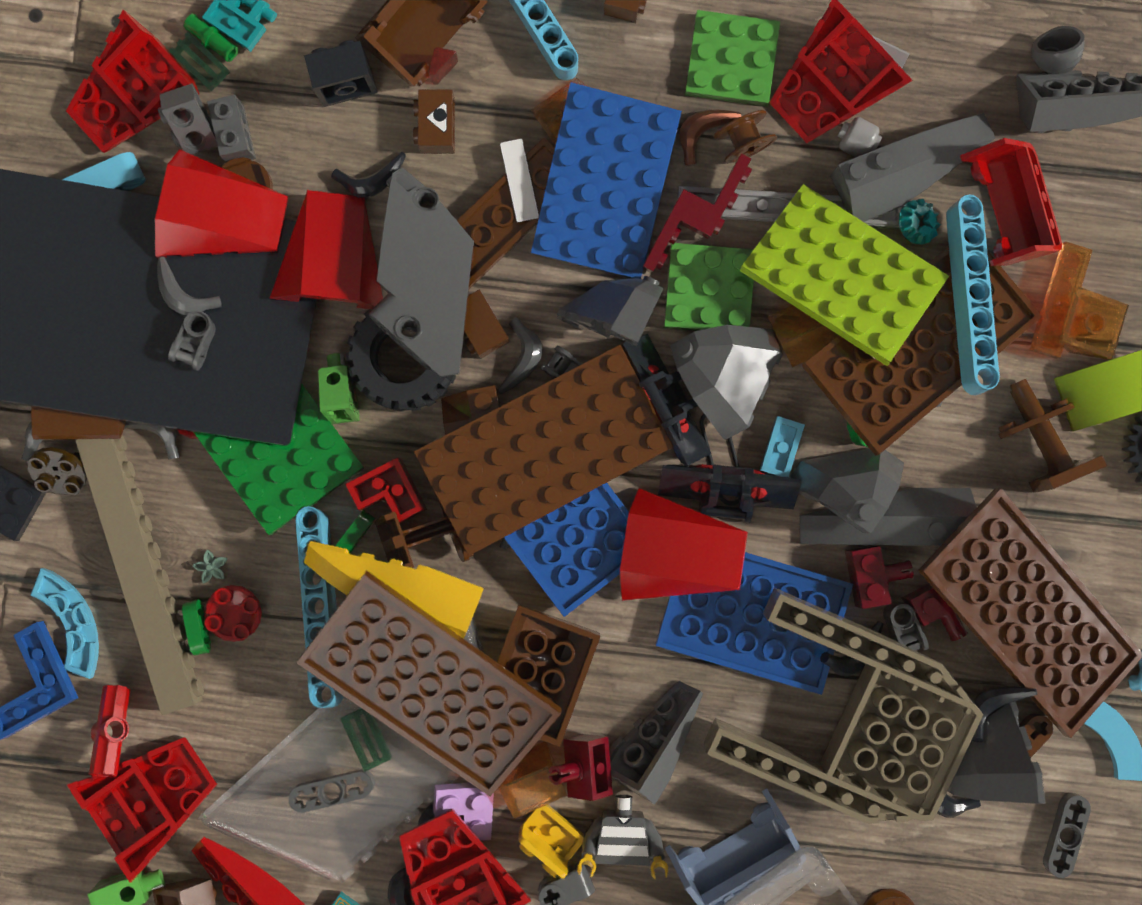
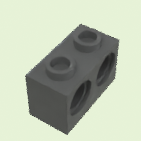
M193 83L160 94L161 107H158V113L164 124L169 123L172 129L170 131L171 136L177 147L181 146L185 152L195 154L217 146L212 120Z
M236 95L207 101L220 157L225 162L240 157L251 160L256 159L244 105Z

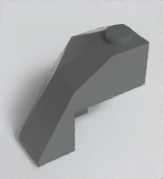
M644 276L643 280L638 278L604 280L560 308L557 313V319L582 331L585 327L607 338L612 335L637 346L663 288L659 286L660 283L657 280L648 276Z
M723 325L695 331L670 345L677 370L692 398L721 437L726 440L749 428L755 417L752 413L758 400L762 401L771 382L769 376L775 364H779L783 355L775 331L765 328Z
M870 449L801 460L790 477L801 480L799 494L808 500L815 499L862 533H872L889 508L900 486L904 462L886 450L875 456Z
M1016 702L997 708L986 718L984 723V739L982 742L971 740L948 789V792L952 795L981 801L1045 804L1042 771L1038 762L1031 761L1028 750H1031L1032 744L1025 727H1019V710Z

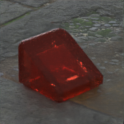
M439 47L434 49L429 71L433 84L438 85L458 63L456 51Z

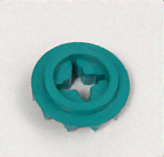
M924 199L912 200L901 209L899 215L900 230L911 243L918 245L926 244L938 235L937 228L941 224L937 221L939 213L933 210V203H926ZM924 215L922 221L924 226L918 227L920 220L917 217Z

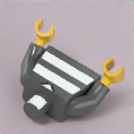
M616 795L615 810H603L602 816L595 818L584 834L581 851L583 859L579 862L577 873L581 874L582 865L590 866V877H592L596 870V864L650 866L651 861H653L651 865L652 877L656 879L654 870L657 867L664 868L665 876L667 877L668 865L663 861L665 856L662 837L653 822L644 818L642 811H632L631 795Z

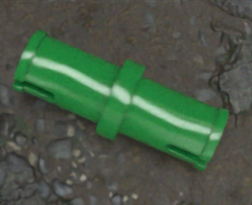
M196 14L189 15L184 21V29L201 40V44L205 48L214 50L227 62H231L237 56L238 47L224 38L216 27H210Z

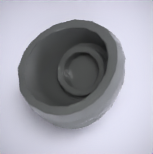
M1071 26L1055 27L1037 37L1032 45L1031 57L1035 64L1047 73H1067L1073 70L1082 58L1085 43L1084 33Z

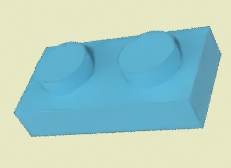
M777 416L759 470L774 476L789 477L805 425Z

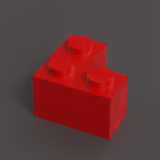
M395 458L345 484L358 510H365L386 499L391 511L396 512L399 523L427 510L403 460L400 458Z

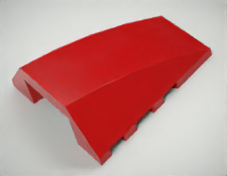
M831 0L823 17L818 21L812 35L801 49L793 66L789 69L769 102L806 143L818 138L913 81L838 0Z
M122 10L118 17L120 22L115 31H110L106 38L107 45L101 56H96L91 65L93 70L88 79H83L66 109L71 118L103 153L108 152L161 119L158 113V107H161L160 94L193 83L198 95H200L196 83L190 74L151 32L125 10Z
M179 149L167 164L155 217L156 258L162 256L167 258L169 255L186 257L205 253L221 255L224 252H238L239 254L278 251L288 196Z
M307 190L270 299L299 302L300 297L353 302L357 303L356 308L373 309L383 299L381 285L377 282L378 268L365 198Z
M639 488L628 514L620 566L622 601L740 590L748 532Z
M183 737L151 750L140 757L122 762L118 766L117 777L90 776L81 781L70 783L67 787L80 807L90 813L117 855L114 858L128 881L132 883L217 786V783L187 738Z
M454 809L399 835L415 905H525L531 902L528 895Z

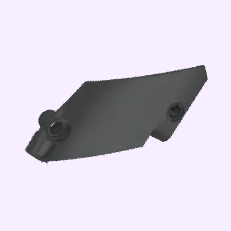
M400 168L392 173V176L386 181L389 195L377 282L388 294L368 315L378 327L427 370H433L440 377L460 374L474 241L439 201V196L434 189L425 187L405 168ZM426 201L434 203V205L430 208H423L420 206L423 202ZM408 327L417 329V333L412 337L402 335L403 330Z

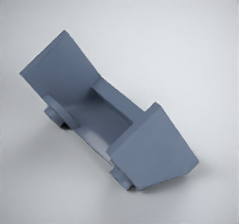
M768 789L762 791L768 803H761L753 809V814L750 818L752 824L703 852L699 847L687 846L680 850L677 855L670 845L665 847L686 891L697 905H730L794 868L804 859L805 855Z

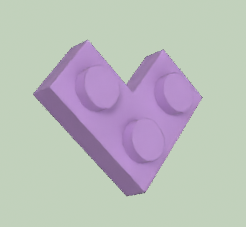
M471 783L440 784L434 786L433 812L435 817L454 809L459 816L462 815L461 819L479 840H491L494 793L490 797Z

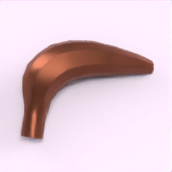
M705 110L689 116L681 126L679 134L680 143L684 151L685 166L696 165L695 146L702 133L741 117V113L729 110Z

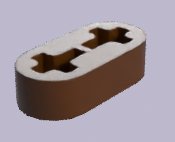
M1037 713L1029 714L1019 724V727H1025L1032 744L1031 750H1028L1031 758L1053 734V724L1049 718ZM1034 722L1042 723L1041 728L1043 730L1041 733L1035 731Z

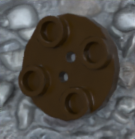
M54 447L41 448L35 451L28 461V472L35 481L34 486L43 493L53 492L62 495H77L87 480L78 452L71 454Z

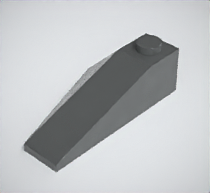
M681 681L675 684L654 704V710L643 720L639 718L634 723L635 728L624 738L620 736L609 749L611 777L655 805L672 777L703 693Z

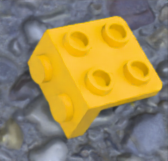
M544 800L539 802L521 824L518 841L521 843L519 847L526 855L531 858L535 855L543 862L542 867L553 877L559 875L563 879L568 874V861L581 847L584 839V834Z

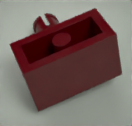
M867 546L845 550L850 582L853 584L852 593L855 607L866 609L892 604L888 588L889 582L908 578L912 579L914 577V571L907 570L901 572V570L913 568L910 560L885 565L881 546Z
M929 583L902 597L903 602L911 606L916 612L920 625L926 626L940 619L951 641L961 639L960 635L965 637L968 634L958 615Z
M581 734L563 739L565 764L555 765L549 769L548 773L550 774L558 772L556 775L549 776L551 783L560 785L567 782L568 798L595 801L613 795L608 736Z

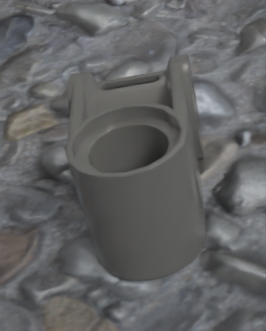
M192 311L187 314L177 337L171 345L168 356L170 361L175 362L178 360L191 365L192 369L196 371L202 367L216 330L214 323L206 313ZM206 321L207 325L204 331L199 333L193 332V326L196 322Z
M557 345L555 347L556 352L546 365L541 366V370L555 379L582 365V363L564 348Z
M891 601L892 604L884 607L883 617L892 640L915 651L929 649L927 638L919 624L916 612L911 606L900 601ZM903 608L905 612L904 618L900 622H896L894 614L898 609Z
M579 862L568 866V874L564 879L559 875L556 877L551 875L544 878L538 887L540 905H569L592 895L596 889L586 866L582 865L580 875L577 873ZM551 889L553 893H556V897L551 898L549 894L547 895V890Z

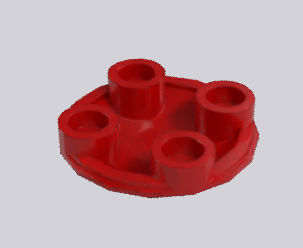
M229 585L221 587L210 596L206 603L205 627L222 640L232 642L243 641L252 635L261 623L262 609L260 602L252 591L243 586Z

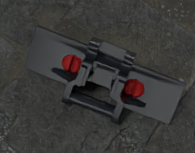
M648 334L640 337L637 346L628 342L623 343L621 346L640 381L639 385L641 389H644L661 422V427L669 437L680 462L684 467H687L710 455L711 451L689 412L698 405L694 399L688 401L678 384L682 380L679 371L669 374Z
M668 464L662 466L658 495L699 500V512L712 517L744 520V523H750L753 507L755 506L794 510L801 487V480L793 477L765 475L762 471L752 468L714 464H698L694 467H684ZM719 495L736 496L739 500V508L716 506Z

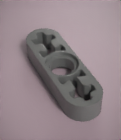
M359 769L301 783L290 792L289 805L294 811L305 813L363 799L373 790L375 779L368 770ZM358 777H361L362 781L368 782L364 787V791H361L359 787H353L348 790L349 795H346V786L354 784ZM328 783L336 784L340 789L339 797L335 799L328 798L324 793L325 785ZM315 786H318V796L310 798L306 805H304L302 800L297 801L296 797L301 791H303L304 795L313 794L316 791Z
M1067 793L1061 798L1043 857L1045 869L1058 878L1068 877L1073 872L1091 812L1088 800L1076 793ZM1077 803L1081 806L1079 811L1074 810L1073 812L1069 809L1070 804ZM1067 817L1070 820H1075L1077 822L1076 825L1069 821H1066L1065 818ZM1070 827L1074 832L1073 839L1070 842L1064 843L1060 839V833L1064 828ZM1059 845L1062 848L1068 850V853H1066L1063 850L1061 852L1059 849H1057V846ZM1062 859L1064 861L1063 866L1058 865L1056 867L1053 865L1054 860Z

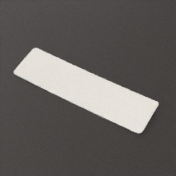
M522 139L502 142L500 146L517 222L536 219L539 217L523 141Z

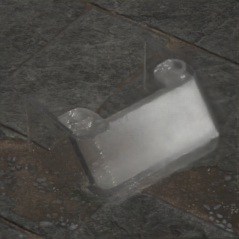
M806 845L786 857L729 899L724 905H779L806 884L809 885L815 894L823 897L830 896L840 889L851 905L858 904L821 852L813 846Z

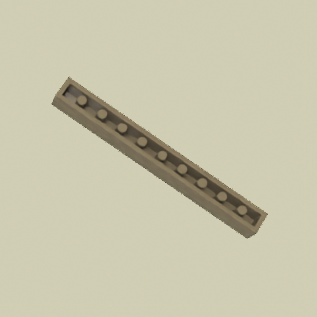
M122 435L121 439H77L75 441L161 716L195 705L203 701V685L200 679H196L193 669L195 667V660L185 644L187 635L184 626L179 624L176 615L178 612L177 602L174 597L170 596L167 587L170 583L167 572L161 567L159 558H161L160 548L156 542H153L150 533L152 531V523L150 518L144 513L142 507L144 503L143 494L139 488H136L133 479L135 477V469L133 464L128 461L125 450H127L125 438Z

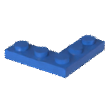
M44 621L36 622L13 635L36 687L0 707V740L12 736L79 698Z

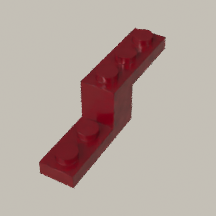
M741 153L714 204L683 189L642 267L644 270L653 273L655 268L661 270L668 257V254L664 253L668 243L674 245L682 230L677 227L678 224L707 239L711 237L712 233L718 235L725 222L721 218L725 208L731 210L739 195L734 192L739 182L745 184L752 171V168L748 167L751 161L750 157Z

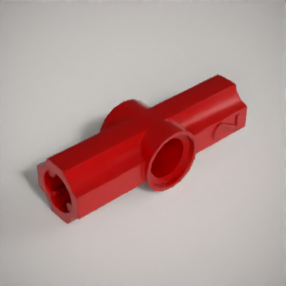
M103 686L98 719L91 729V738L94 744L89 775L95 777H117L122 741L129 733L126 715L130 689L125 686ZM108 725L112 728V737L107 733Z

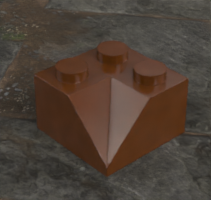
M496 386L466 390L441 398L445 435L499 408L500 402Z

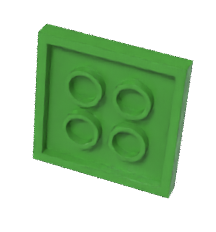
M697 10L685 95L767 107L770 100L780 21Z
M682 243L671 244L664 328L699 331L723 325L750 327L754 280L742 273L740 269L753 249Z

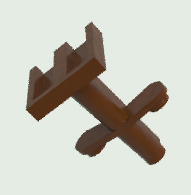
M1027 379L1010 385L1012 390L1010 393L1025 423L1018 426L1015 421L999 427L1000 433L998 435L1000 439H1003L1029 428L1048 467L1047 475L1028 482L1033 493L1058 488L1107 466L1103 455L1079 460L1074 463L1049 419L1075 408L1073 403H1069L1066 398L1050 405L1052 411L1045 413Z
M442 505L443 518L404 531L401 530L396 512L383 515L374 521L388 563L391 559L402 561V566L414 568L408 548L450 534L462 562L469 561L470 557L474 556V554L468 556Z

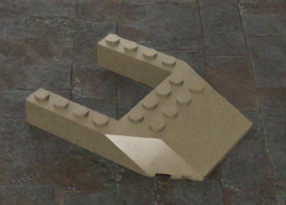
M774 587L762 613L769 622L866 664L820 763L717 718L714 719L703 743L707 755L868 824L886 820H895L896 822H908L911 819L919 821L934 820L983 717V713L941 663L876 631Z

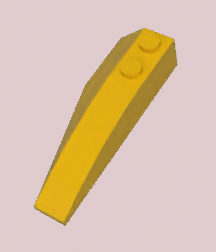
M313 541L309 542L304 563L346 596L367 570L463 639L484 589L427 566L418 565L417 569L402 566L403 564L400 560L391 559L387 563L374 560V555L362 552V554L357 556L350 555L345 548Z

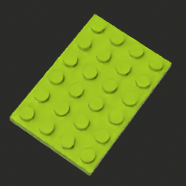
M804 184L740 269L745 275L886 366L894 358L949 277V275Z

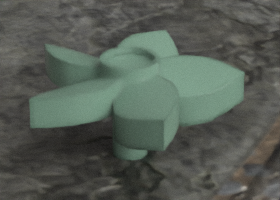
M208 549L204 554V561L192 565L196 570L204 571L202 573L203 584L208 582L212 575L217 579H225L224 572L220 567L225 565L227 558L219 557L215 559L214 554Z

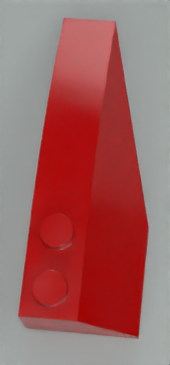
M206 837L199 840L191 850L212 880H220L222 882L223 895L228 902H234L238 905H305L282 883L259 866Z

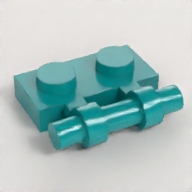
M214 0L202 18L206 23L216 27L222 34L251 52L266 31L264 25L259 23L260 19L266 18L268 21L273 22L277 17V13L270 9V5L264 0ZM245 4L251 8L248 15L239 9L240 5Z

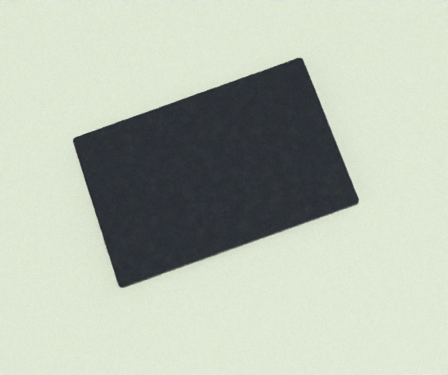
M0 169V401L288 446L291 443L317 299L300 297L299 302L270 299L296 221L284 219L278 251L239 254L238 252H224L221 255L205 253L186 257L169 255L165 258L178 285L186 294L198 299L219 296L221 300V308L202 311L212 320L216 330L207 350L205 361L202 367L196 371L189 364L178 360L173 362L168 359L171 345L177 337L187 315L180 314L171 309L164 301L159 290L158 258L155 256V217L160 197ZM206 321L196 322L193 326V332L199 333L204 331L207 325Z

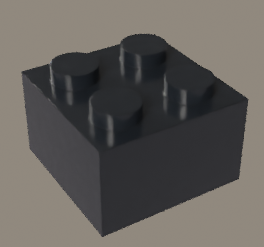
M347 40L341 42L337 47L330 49L317 48L311 51V54L304 55L312 88L324 107L378 93L369 59L360 41Z

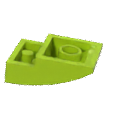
M1142 350L1054 378L1061 400L1067 398L1068 402L1073 403L1075 407L1065 412L1072 432L1142 411Z

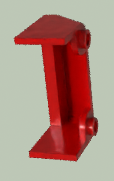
M1002 138L960 155L961 161L972 162L973 165H971L970 169L974 180L987 185L1001 238L997 239L996 246L993 248L996 259L990 260L991 266H1007L1062 250L1060 233L1038 156L1031 143Z

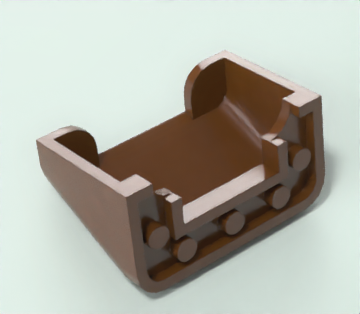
M386 0L356 35L355 39L360 41L364 48L411 87L416 84L421 86L430 76L428 72L429 63L463 24L469 21L475 23L485 12L482 8L488 1Z

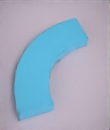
M41 568L31 596L49 606L56 616L60 617L65 627L67 646L64 663L65 669L91 679L94 677L99 654L98 632L93 614L85 599L71 583L57 573Z
M1103 702L1084 724L1093 729L1104 740L1113 762L1114 778L1118 780L1142 781V747L1127 721L1114 708Z

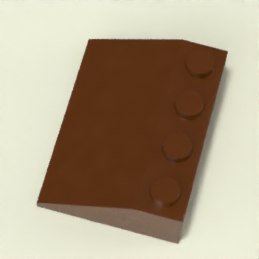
M518 605L497 663L562 708L561 715L540 738L542 741L560 747L601 635L599 632Z

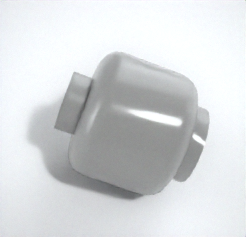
M861 117L854 118L851 123L845 121L837 137L841 138L840 149L855 158L876 150L882 139L879 136V127Z

